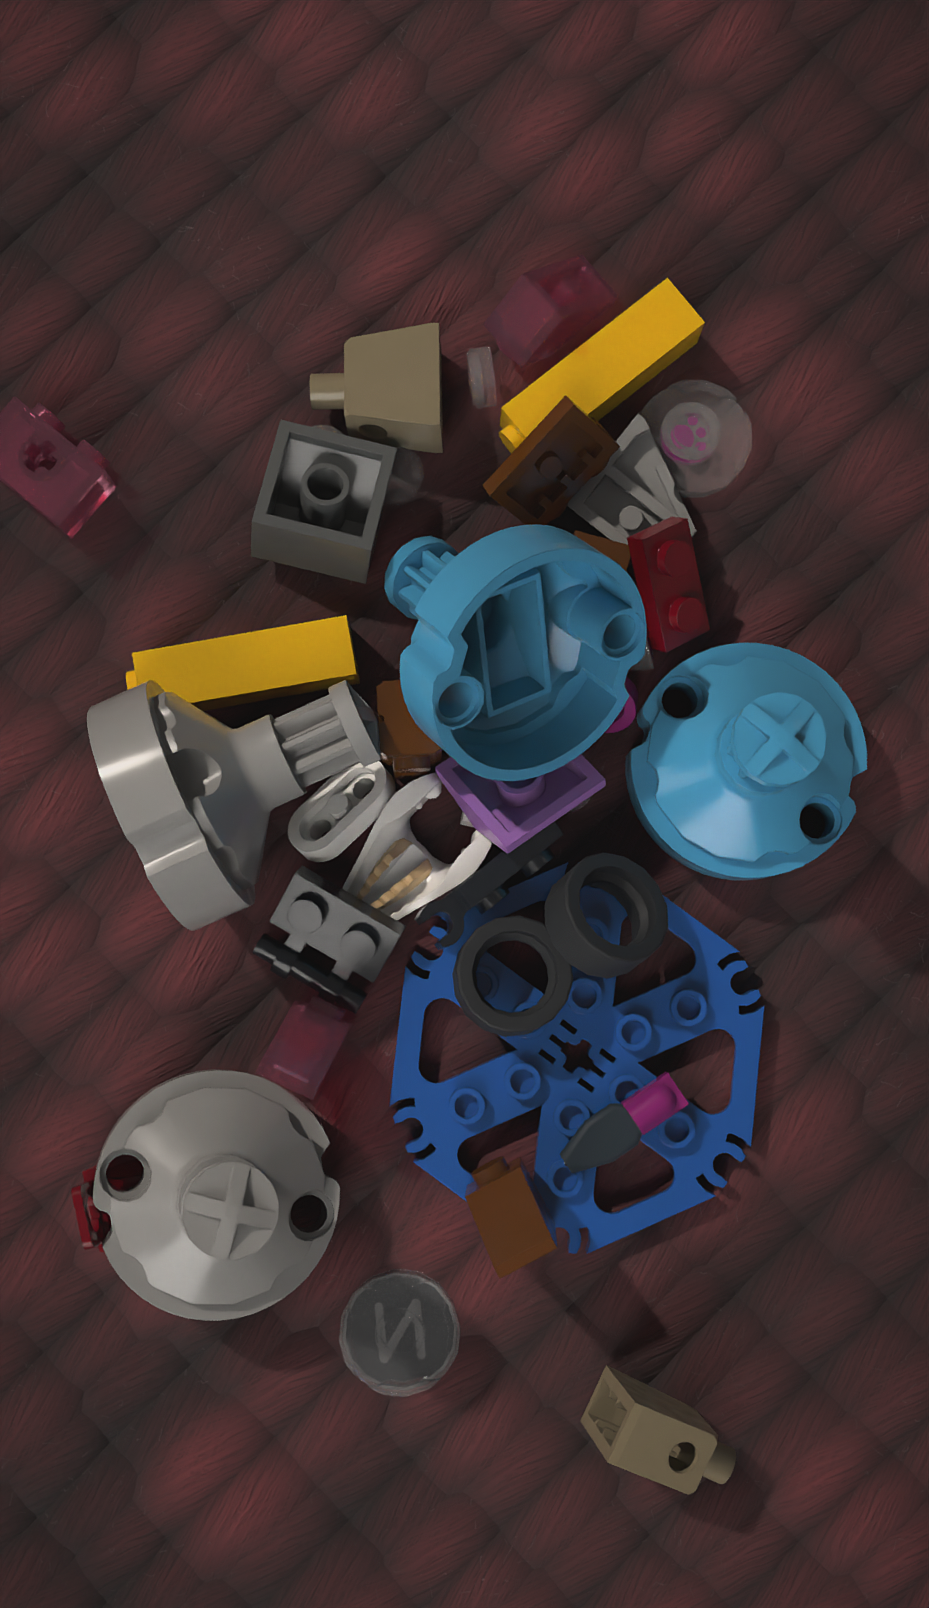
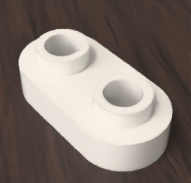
M379 761L363 767L360 762L334 774L291 817L288 826L290 842L304 857L314 862H325L337 857L379 817L385 805L396 792L394 778Z

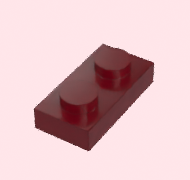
M672 516L627 537L636 583L645 609L647 633L651 649L667 653L709 631L710 625L688 518Z

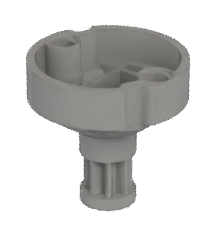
M153 680L146 681L89 708L87 712V728L91 748L101 780L118 822L127 840L135 847L143 863L147 878L171 914L185 928L191 931L198 930L255 903L254 885L259 882L271 810L306 794V787L360 762L363 767L382 760L378 720L371 707L356 693L347 680L328 687L329 695L276 719L269 714L237 729L226 726L173 692H165Z
M217 1069L195 1071L171 1078L150 1089L123 1113L110 1131L102 1147L94 1177L93 1203L100 1211L108 1213L112 1225L103 1240V1249L116 1273L131 1290L145 1301L168 1313L188 1319L203 1321L236 1319L264 1310L285 1298L317 1266L327 1249L337 1221L340 1204V1186L333 1178L323 1172L321 1157L330 1144L323 1127L304 1103L292 1093L276 1083L249 1073ZM122 1154L136 1157L143 1165V1174L140 1181L129 1188L113 1186L106 1175L109 1163L115 1157ZM305 1195L316 1196L321 1204L319 1219L309 1227L293 1225L291 1208L294 1202Z

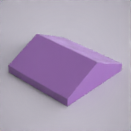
M582 754L552 772L518 781L486 779L466 770L452 757L435 767L436 774L474 828L507 854L606 786L605 778Z

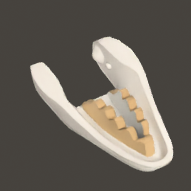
M431 773L409 782L391 797L376 820L342 889L391 918L399 920L458 886L474 874L485 859L493 842L476 830L472 834L471 844L461 850V854L454 863L446 864L433 857L416 840L410 827L411 816L418 809H421L428 799L438 797L442 789L441 784L443 782L436 773Z

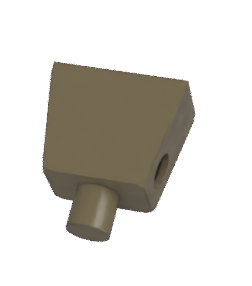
M427 323L351 337L344 343V373L310 374L312 410L344 409L348 436L400 449L443 453L442 350L439 323Z
M605 1366L580 1421L608 1463L688 1495L696 1491L702 1476L718 1484H724L729 1479L735 1466L736 1451L733 1447L718 1441V1434L697 1410L610 1366Z

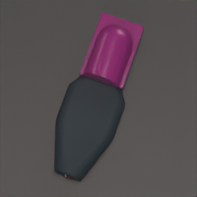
M664 1072L622 1102L610 1103L585 1120L561 1151L560 1156L572 1174L611 1163L637 1146L642 1135L648 1133L689 1103L669 1073Z

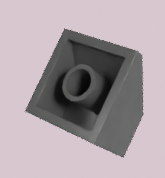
M281 419L252 518L251 556L366 584L379 534L397 448Z

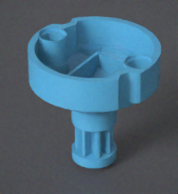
M540 524L520 525L483 537L460 553L442 539L432 536L419 537L401 546L391 558L385 572L384 589L389 602L406 617L418 620L411 636V645L407 646L400 655V683L407 709L414 722L431 740L463 768L473 774L497 781H518L552 772L578 757L595 743L614 722L629 698L624 685L628 670L631 666L637 664L645 654L647 623L643 601L634 581L619 564L577 536L553 526Z
M734 643L710 648L688 658L671 670L654 688L637 714V723L643 730L644 737L641 745L632 749L627 754L625 763L627 789L631 803L638 819L652 840L665 853L689 869L704 875L727 880L763 879L792 871L811 862L828 850L840 838L856 813V805L849 797L851 781L854 776L867 770V748L861 722L854 706L839 684L826 671L800 654L785 648L761 643ZM670 690H678L686 694L691 703L690 715L684 718H676L669 715L663 708V693ZM804 807H813L824 818L825 827L819 838H811L801 830L799 819Z

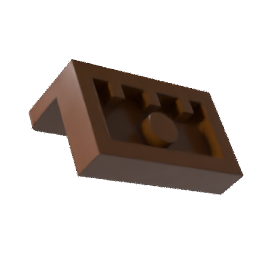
M565 395L482 486L490 497L523 524L547 525L564 512L571 498L590 478L597 476L604 470L610 457L620 446L594 417L588 416Z

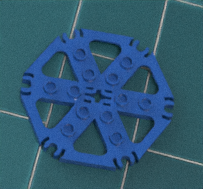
M567 862L508 888L510 893L483 914L475 906L469 909L464 916L462 936L456 943L443 949V953L438 959L428 960L420 953L414 951L411 956L413 962L421 969L430 971L428 979L421 978L413 974L405 966L390 1106L398 1100L415 1098V1105H406L399 1108L393 1115L395 1124L407 1118H416L423 1125L421 1136L405 1144L408 1153H417L432 1143L435 1150L425 1157L414 1159L413 1162L465 1201L466 1187L474 1182L471 1173L459 1163L457 1153L461 1143L467 1138L540 1106L533 1181L555 1221V1226L564 1228L569 1233V1253L576 1254L581 1246L579 1229L587 1227L588 1242L585 1251L588 1254L715 1197L716 1195L713 1192L704 1189L698 1183L696 1178L701 1174L714 1186L725 1187L727 1181L715 1173L713 1161L721 1153H728L740 1162L746 1157L741 1148L726 1140L728 1134L740 1137L751 1147L764 1006L760 1005L751 1012L739 1014V1006H748L756 1002L761 994L758 989H752L739 995L731 988L732 976L748 968L746 961H731L722 968L717 964L727 955L740 951L663 896L667 904L668 930L690 945L694 951L695 963L690 972L613 1005L616 976L612 978L591 976L572 966L573 982L568 1001L552 1021L529 1034L507 1037L499 1035L516 1049L439 1083L426 1080L419 1070L424 1013L428 1004L439 998L449 999L461 1007L455 997L452 975L458 952L474 931L495 918L507 916L536 902L546 901L551 887L565 875ZM585 885L580 889V907L586 922L598 936L612 944L619 945L621 925L625 917L628 916L625 908L613 895L603 889ZM435 926L429 931L438 939L444 937L447 933L444 929ZM487 951L480 958L476 971L477 986L483 998L494 1008L508 1013L523 1012L535 1006L544 995ZM562 1020H565L576 1029L573 1034L560 1025ZM722 1029L728 1032L734 1040L735 1050L730 1100L726 1108L719 1113L710 1114L702 1111L687 1100L689 1104L645 1135H642L640 1141L672 1165L674 1177L671 1185L666 1190L620 1211L610 1213L601 1210L594 1201L596 1167L572 1174L560 1156L561 1151L585 1120L610 1103L622 1102L657 1078L638 1064V1062L710 1030ZM551 1035H555L564 1043L568 1041L573 1045L579 1044L582 1039L586 1040L590 1044L586 1054L593 1060L592 1063L604 1072L600 1077L589 1068L584 1069L578 1065L571 1072L566 1070L563 1065L567 1057L560 1051L561 1047L549 1039ZM602 1048L615 1057L613 1063L599 1054ZM541 1049L555 1058L552 1063L538 1054ZM580 1078L594 1087L592 1092L578 1083Z

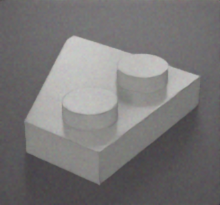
M637 414L616 442L620 448L610 457L604 470L597 476L590 478L571 498L567 506L609 540L628 544L627 537L672 516L688 518L691 537L693 538L696 534L694 524L682 502L645 418Z

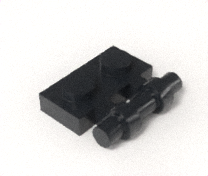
M302 865L295 872L269 921L290 933L287 941L283 944L264 933L255 946L253 954L272 965L270 971L286 980L290 975L319 992L317 999L333 1007L337 1003L356 1014L368 993L348 982L352 973L356 972L374 983L406 926ZM307 944L337 961L332 971L325 969L302 955Z

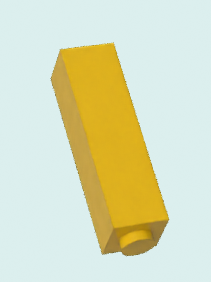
M667 277L501 407L500 427L502 430L499 432V436L503 444L512 454L565 395L588 416L594 417L599 421L696 345L705 322Z
M347 615L133 652L134 670L126 672L128 690L146 681L153 680L165 692H173L202 711L325 690L344 680H347L350 685L360 683Z

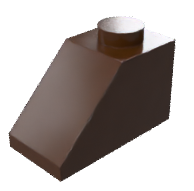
M500 1156L483 1164L471 1173L474 1182L467 1185L465 1198L499 1279L558 1248L555 1221L521 1157L507 1164L504 1156Z

